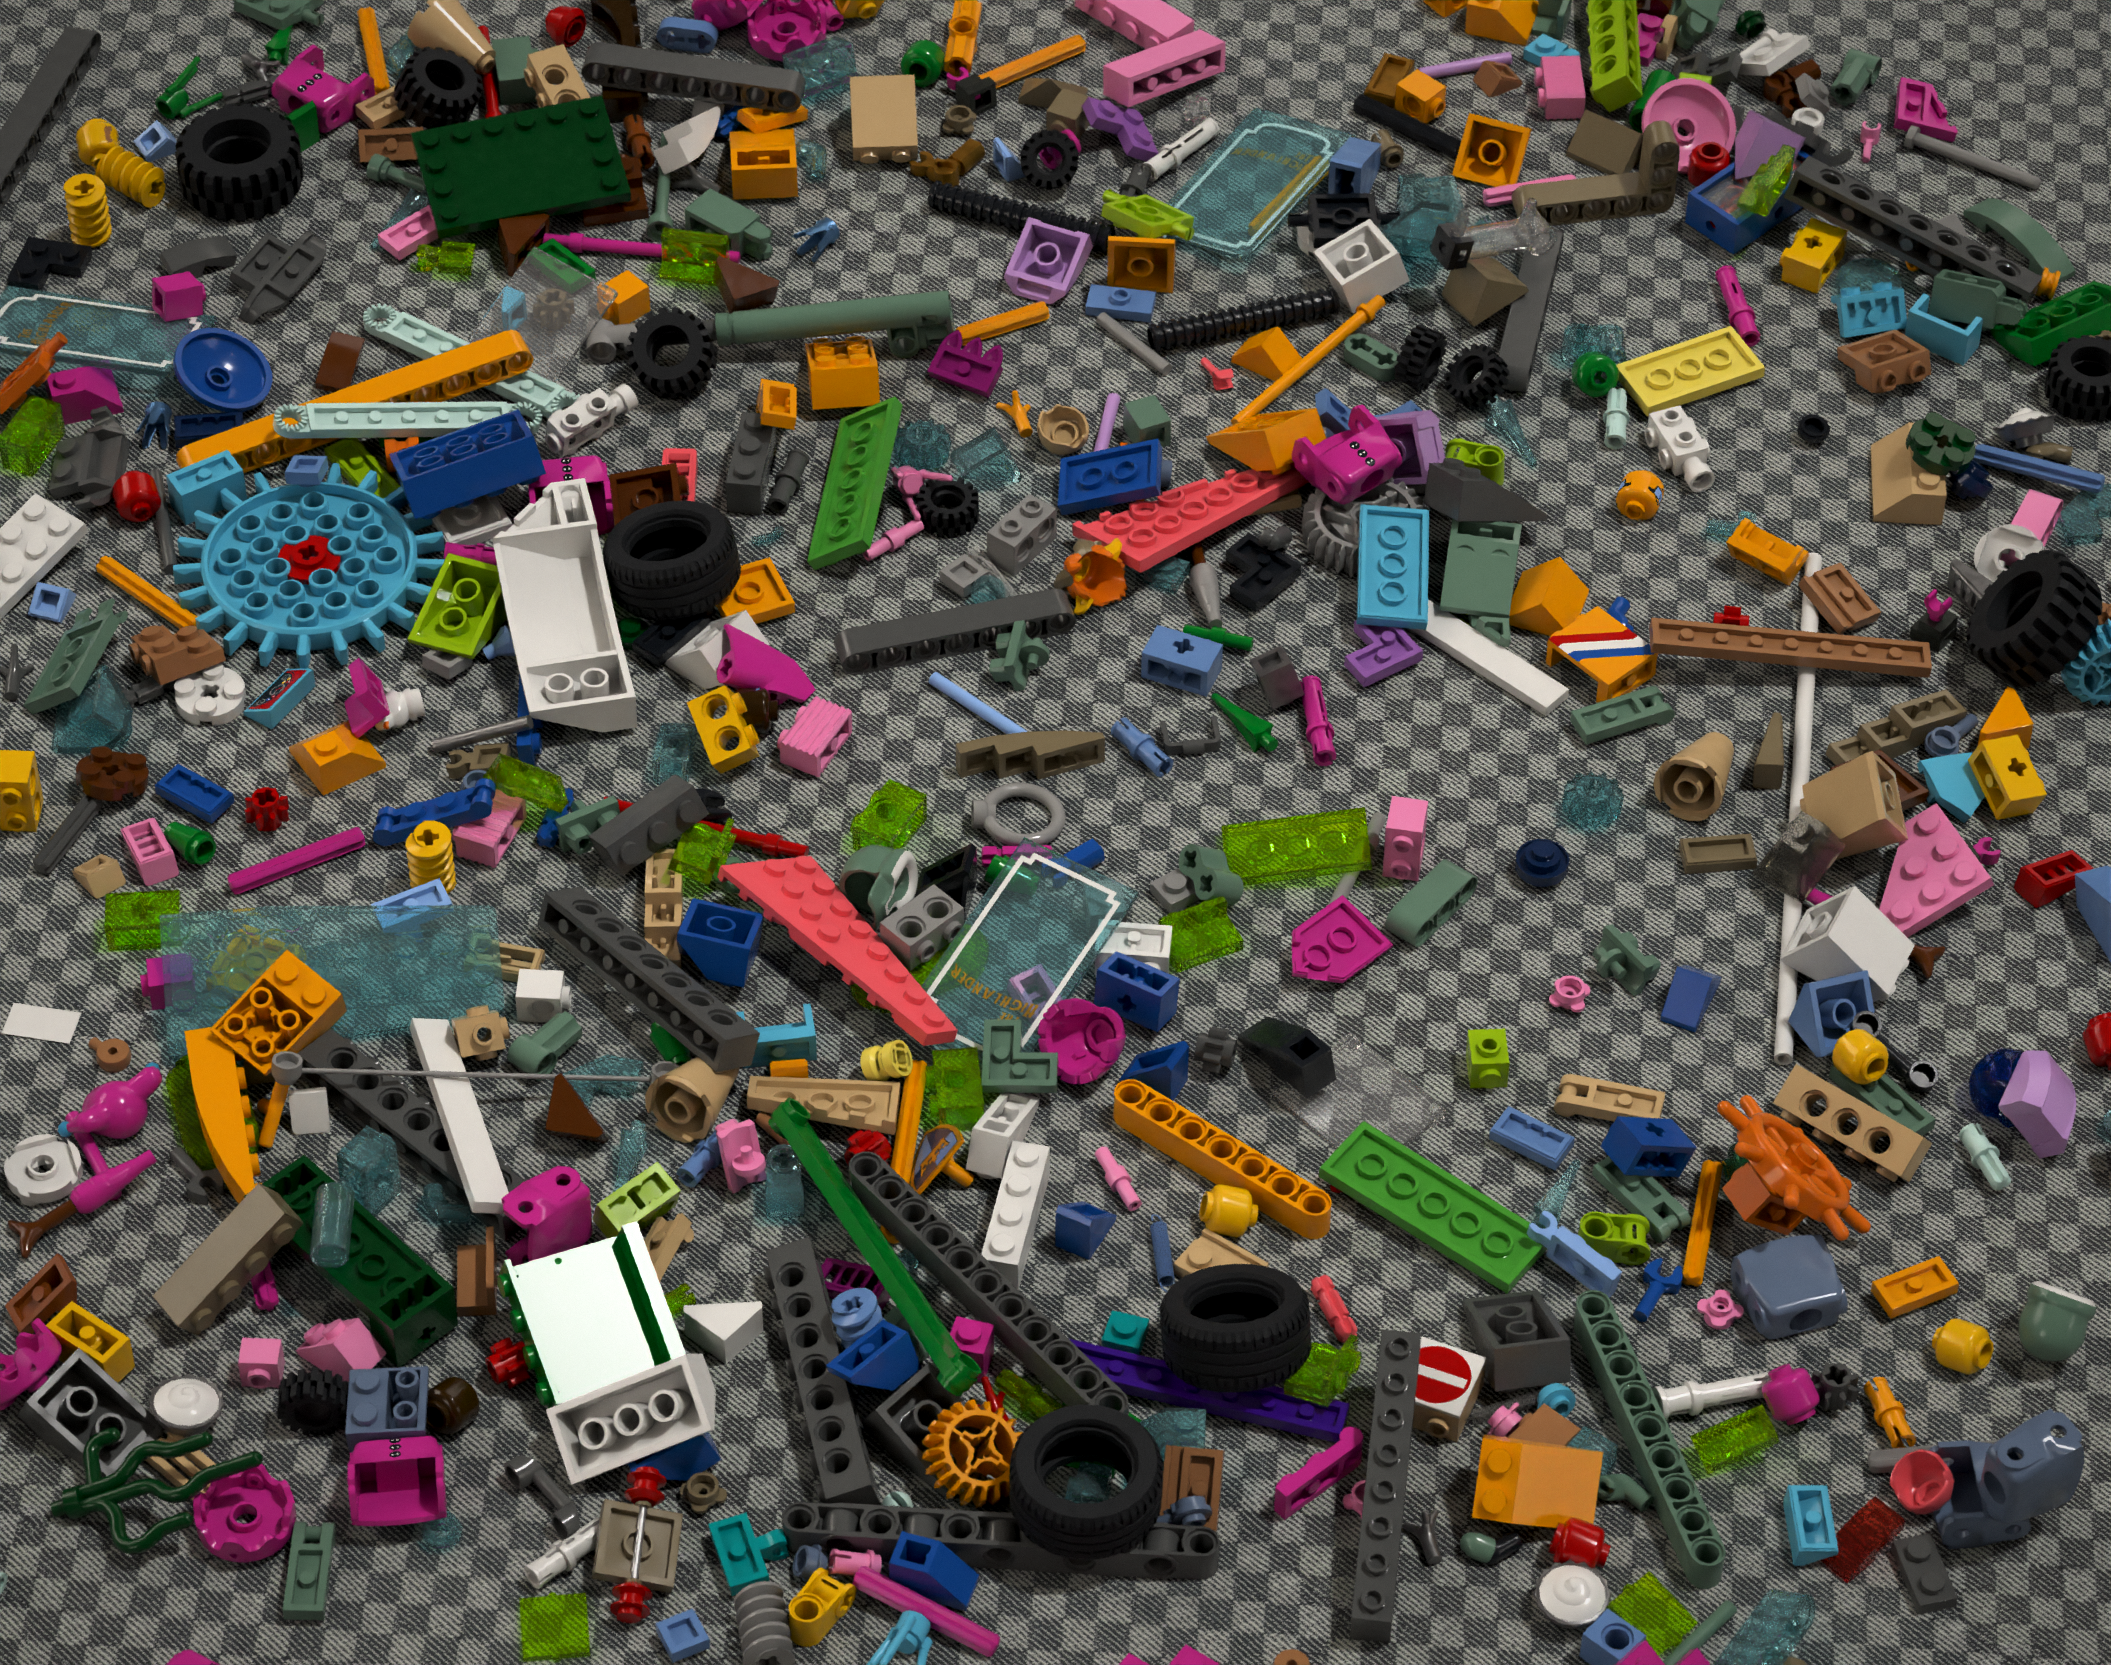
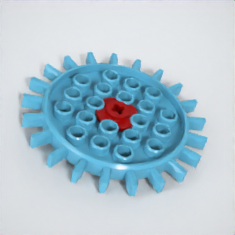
M332 463L326 482H321L320 485L312 487L289 484L272 489L261 472L254 474L257 495L242 501L226 488L220 491L222 506L229 511L221 519L199 510L194 513L195 527L209 534L207 540L181 536L178 538L179 555L201 559V563L173 565L175 584L203 582V586L178 593L181 608L189 611L210 605L211 610L195 618L196 627L200 630L204 629L207 633L223 624L231 628L232 630L223 638L225 653L230 656L247 639L259 643L260 666L265 667L269 665L277 648L296 650L300 668L309 667L311 660L310 650L334 648L335 656L341 665L348 664V643L364 637L378 652L386 650L384 634L380 628L389 621H392L411 632L415 624V615L403 607L408 600L420 604L425 603L432 587L416 583L417 578L436 579L445 560L418 558V555L444 551V536L442 531L414 536L413 532L433 524L432 518L427 520L422 518L415 519L412 512L402 515L398 511L408 504L401 486L384 499L374 494L378 488L377 472L373 470L367 473L358 487L341 484L342 478L339 463Z

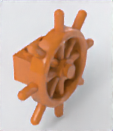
M1745 1095L1740 1099V1106L1748 1118L1728 1101L1718 1103L1717 1112L1738 1130V1143L1735 1146V1153L1749 1161L1744 1166L1738 1168L1732 1174L1731 1179L1722 1187V1190L1745 1222L1788 1236L1808 1216L1816 1221L1825 1223L1833 1236L1839 1241H1845L1849 1237V1230L1840 1217L1861 1234H1866L1870 1231V1222L1849 1205L1851 1181L1841 1176L1829 1158L1804 1135L1801 1128L1794 1127L1775 1115L1764 1113L1750 1095Z

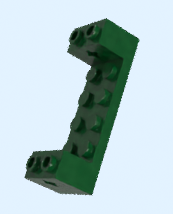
M305 1154L262 1183V1185L279 1193L304 1222L295 1232L293 1239L282 1246L273 1256H276L289 1246L301 1255L369 1317L371 1334L387 1353L385 1357L397 1368L458 1325L454 1287Z

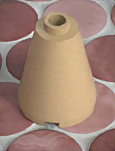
M428 0L426 3L430 7L424 13L418 11L409 25L407 35L411 42L422 50L426 47H430L433 50L439 47L447 52L449 50L453 51L455 55L467 59V63L476 68V74L485 75L489 73L495 66L496 60L494 57L496 52L459 0Z
M1718 732L1707 733L1661 764L1655 773L1653 786L1657 799L1660 803L1664 801L1671 808L1669 811L1671 814L1686 821H1702L1720 808L1734 756V746L1731 740Z
M697 1056L652 1082L645 1094V1105L648 1114L653 1111L658 1119L655 1125L671 1139L683 1143H692L695 1139L705 1138L716 1122L737 1078L739 1068L716 1072Z

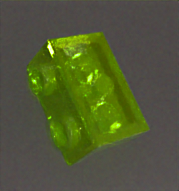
M1783 144L1776 156L1771 155L1767 164L1759 166L1738 199L1737 207L1765 217L1768 216L1792 178L1795 156L1794 147Z
M663 228L661 234L662 263L659 269V278L717 286L713 278L716 260L718 256L730 260L728 235Z
M501 753L498 754L483 778L492 780L496 784V789L501 790L504 794L510 797L523 798L542 809L549 808L561 813L568 803L561 776Z
M728 818L722 833L703 823H696L682 833L668 869L709 885L714 872L718 873L720 866L725 865L737 836L730 832L735 820Z
M1224 896L1203 901L1196 906L1179 912H1172L1158 920V925L1172 926L1169 961L1177 973L1243 950V938L1227 916L1228 902Z
M1350 1335L1341 1349H1336L1329 1344L1312 1342L1310 1355L1296 1374L1285 1381L1284 1394L1328 1407L1337 1394L1344 1392L1350 1374L1355 1375L1360 1367L1362 1352L1357 1351L1359 1337Z

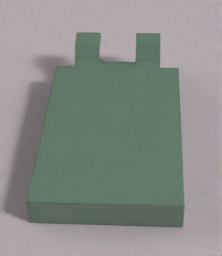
M114 598L106 600L99 605L98 614L94 620H89V616L92 613L90 607L77 613L72 629L65 631L23 705L33 715L80 696L118 625L125 622L128 617L126 610L114 615L112 611L116 601Z

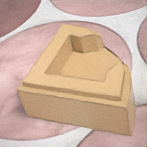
M1669 14L1665 16L1661 24V28H1664V37L1660 43H1656V58L1667 60L1676 45L1675 36L1678 31V17Z

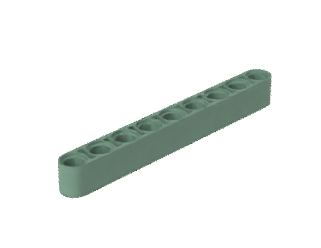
M1587 1290L1581 1293L1576 1301L1573 1325L1575 1334L1647 1491L1654 1496L1652 1503L1687 1579L1697 1588L1711 1589L1717 1586L1722 1578L1726 1554L1725 1546L1611 1300L1601 1291Z

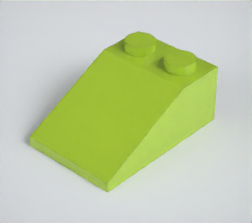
M448 553L409 634L408 642L474 659L507 620L497 565Z

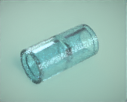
M336 1182L326 1183L316 1190L310 1259L316 1265L324 1268L341 1267L349 1260L355 1194L345 1184Z

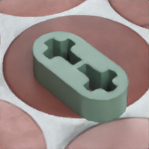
M1352 334L1345 339L1343 357L1347 363L1376 380L1391 381L1395 379V365L1398 363L1396 361L1398 354L1394 350L1365 334Z

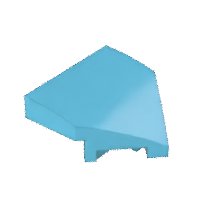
M1972 752L1920 760L1917 766L1919 773L1925 776L1930 794L1927 797L1928 804H1933L1936 801L1961 822L1965 823L1985 797L1968 762Z

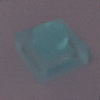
M1174 556L1169 557L1145 571L1144 583L1176 594L1190 572V562Z

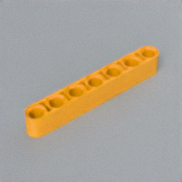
M1127 1079L1116 1085L1114 1088L1113 1118L1120 1127L1216 1185L1223 1184L1249 1190L1252 1195L1253 1204L1258 1205L1259 1211L1308 1239H1319L1327 1235L1330 1230L1332 1200L1325 1191L1138 1080Z

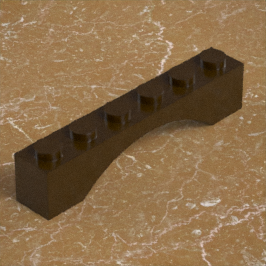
M590 0L593 21L604 27L614 37L618 45L631 47L641 45L639 26H633L638 24L637 5H630L636 4V0ZM602 86V97L610 123L623 122L627 116L632 114L634 121H636V114L643 119V107H649L648 92Z

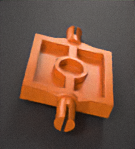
M57 332L51 340L47 338L2 381L0 385V414H3L9 407L14 410L19 407L27 398L26 392L32 385L38 388L50 376L49 370L56 362L53 359L55 354L68 342L62 333Z

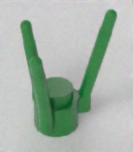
M196 56L177 79L165 89V92L156 98L155 105L157 109L167 119H173L177 115L184 119L190 113L222 99V92L192 105H187L189 96L183 87L198 71L196 65L200 62V57Z

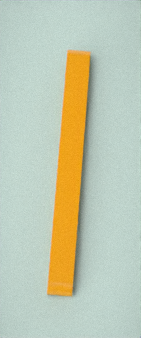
M507 330L310 400L298 406H306V403L443 402L521 374L531 367L534 357L521 334L516 330ZM274 414L190 443L178 451L176 461L180 469L228 450L243 469V472L246 473L341 438L289 439L282 437L273 428ZM284 418L282 422H285V425L287 423L289 426L293 424V427L299 423L293 418Z

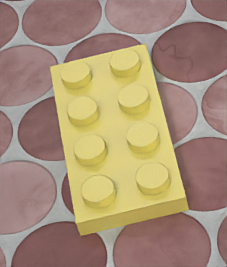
M1732 326L1616 365L1619 373L1618 381L1647 417H1649V413L1681 406L1762 378L1765 372V366Z

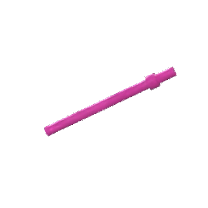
M572 232L570 235L544 233L543 243L553 238L574 253H583V250L713 263H716L718 256H722L738 264L740 262V252L590 238L585 237L583 233Z

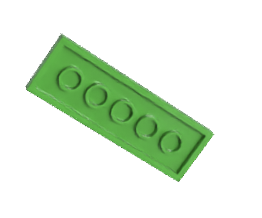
M895 396L840 419L807 559L808 564L814 570L834 565L840 560L855 554H862L871 548L903 406Z
M1365 1121L1350 1134L1319 1168V1178L1507 1294L1547 1250L1545 1246L1528 1237L1527 1230L1530 1222Z

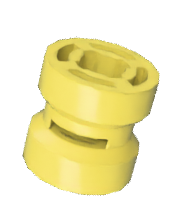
M894 1040L885 1043L883 1047L877 1045L865 1048L860 1057L862 1072L868 1081H887L890 1076L900 1078L909 1075L913 1067V1059L905 1042Z

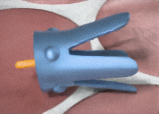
M824 217L818 220L815 226L794 234L793 238L795 239L805 235L811 236L797 249V254L803 255L817 246L818 250L812 257V262L814 263L828 244H833L839 238L840 232L837 224L833 220Z
M152 402L146 406L145 418L135 431V434H138L146 424L142 439V447L144 449L149 447L156 430H159L161 447L163 449L167 448L172 410L163 402Z

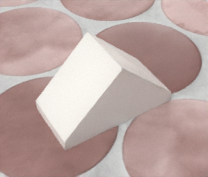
M762 1301L684 1305L685 1335L720 1361L727 1364L763 1332Z

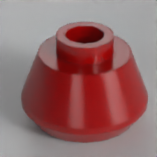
M566 6L552 9L545 19L546 31L557 46L564 44L565 47L573 46L581 39L586 28L584 12L579 8Z

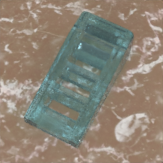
M661 724L652 760L653 781L655 784L661 785L675 774L689 783L697 735L695 724Z

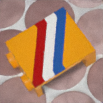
M1596 606L1586 614L1579 615L1573 623L1561 631L1558 630L1550 636L1547 642L1546 664L1552 667L1562 659L1567 658L1598 682L1596 702L1599 703L1630 693L1654 677L1658 653H1651L1650 645L1599 606Z

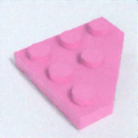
M1937 803L1905 822L1908 840L1899 842L1879 908L1907 938L1994 886L1990 875Z

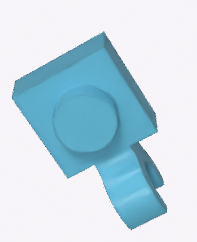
M1542 34L1524 48L1523 59L1540 67L1541 56H1580V53L1575 49H1568V45Z

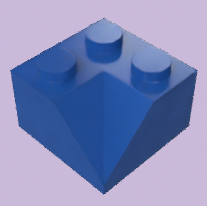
M693 898L677 933L676 940L679 953L689 955L708 980L717 981L729 987H744L759 951L764 916L762 913Z

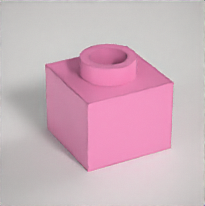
M242 1338L238 1359L242 1386L257 1389L267 1387L279 1388L285 1366L281 1339Z

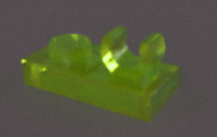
M1763 1404L1690 1436L1707 1475L1780 1442Z

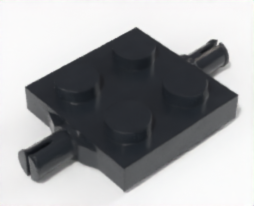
M1374 193L1309 194L1308 213H1288V227H1308L1312 233L1313 248H1320L1368 219H1371L1379 230L1381 225L1400 226V211L1380 212L1375 203Z

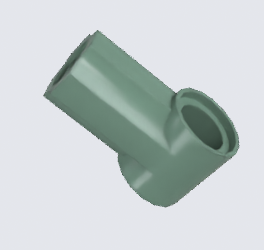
M1850 48L1844 59L1842 71L1831 86L1830 95L1836 99L1838 104L1844 106L1856 103L1867 84L1873 85L1877 80L1882 66V58Z
M566 1011L563 1013L558 1012L532 1036L527 1033L518 1036L509 1048L507 1059L525 1073L551 1074L556 1066L558 1057L583 1036L582 1027L570 1013Z

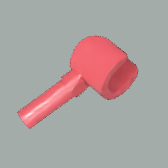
M1206 357L1201 359L1200 363L1212 376L1213 386L1216 391L1234 388L1231 381L1234 374L1231 368L1219 370Z

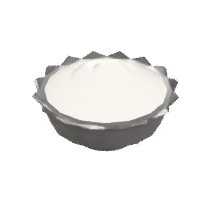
M2027 407L2021 408L2000 426L1992 428V430L1998 433L2003 443L2015 441L2017 449L2043 443L2042 434L2053 431L2054 418L2057 413L2052 415L2040 411H2032Z
M190 1373L183 1377L174 1375L170 1380H161L158 1387L151 1389V1397L147 1399L150 1405L149 1412L155 1416L156 1421L159 1422L162 1428L172 1434L181 1436L196 1435L206 1431L216 1418L222 1415L221 1410L226 1405L223 1402L224 1393L218 1390L216 1383L208 1382L204 1376L196 1378Z
M1568 1560L1565 1563L1554 1562L1551 1568L1542 1569L1541 1577L1535 1580L1536 1589L1533 1595L1537 1600V1608L1552 1623L1562 1628H1584L1591 1625L1607 1608L1611 1607L1609 1599L1613 1593L1608 1589V1580L1601 1577L1599 1569L1590 1568L1585 1562L1575 1563L1572 1560Z

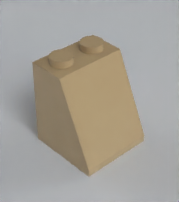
M915 75L850 77L853 161L873 164L879 160H893L897 163H905L911 159H918Z
M1873 751L1867 752L1802 785L1804 798L1800 799V807L1810 827V831L1806 833L1807 843L1810 851L1816 853L1823 861L1830 862L1908 840L1895 772Z

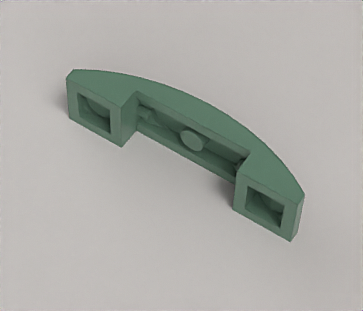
M1988 198L1964 210L1963 215L1981 231L1986 233L1994 229L2030 260L2028 270L2040 276L2044 267L2049 268L2051 273H2055L2056 270L2060 271L2058 284L2075 276V268L2055 239L2035 219L2018 207L1999 199Z

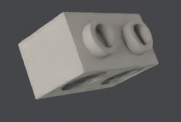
M1028 494L987 532V557L996 567L1012 576H1016L1057 538V508Z
M933 884L880 922V938L899 961L911 971L922 962L929 961L936 952L947 944L953 943L964 933V908Z

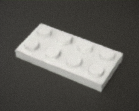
M36 493L0 528V620L89 532L84 522Z

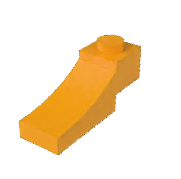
M761 379L756 401V413H760L761 425L795 429L797 419V387H794V384Z

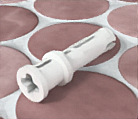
M1768 1372L1707 1384H1698L1690 1380L1685 1381L1683 1386L1668 1389L1657 1386L1653 1387L1652 1391L1667 1420L1669 1416L1689 1413L1691 1416L1699 1415L1703 1408L1764 1398L1762 1386L1770 1379H1767L1769 1378Z

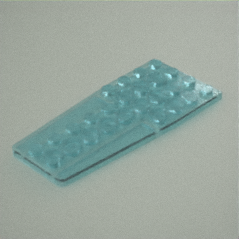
M490 905L265 906L159 915L169 1061L188 1059L184 1031L212 1027L286 949L342 993L347 1011L330 1029H333L343 1038L348 1037L354 1040L409 1031L412 1018L446 1019L449 1021V1024H452V1018L466 1016V1009L481 1005H488L489 1011H498L499 1016L503 1014L505 1009L496 909Z

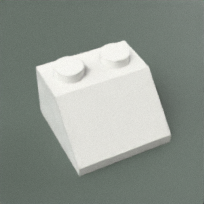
M1371 219L1366 220L1313 251L1339 298L1352 313L1356 312V308L1361 303H1368L1376 295L1384 296L1410 281L1399 252Z
M747 610L710 622L705 629L672 655L665 663L672 670L706 690L716 686H724V684L719 683L717 680V668L725 654L731 651L729 638L723 627L725 624H729L767 645L770 644Z

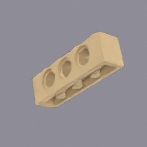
M564 44L528 54L527 68L523 71L524 78L528 87L534 88L539 108L591 98Z
M1795 1064L1773 1102L1783 1109L1780 1114L1782 1118L1800 1127L1803 1121L1814 1127L1813 1136L1829 1145H1832L1833 1141L1837 1140L1847 1146L1843 1152L1844 1154L1862 1164L1866 1158L1878 1164L1875 1171L1894 1183L1898 1177L1910 1182L1932 1145L1923 1136ZM1825 1099V1111L1820 1116L1813 1117L1811 1114L1812 1105L1817 1100ZM1850 1118H1857L1858 1127L1856 1131L1850 1135H1844V1123ZM1882 1136H1889V1148L1884 1153L1877 1154L1875 1152L1876 1141Z

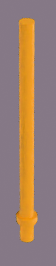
M1376 295L1368 303H1361L1356 308L1354 315L1231 419L1232 425L1259 414L1362 324L1370 323L1375 318V313L1385 306L1384 298Z

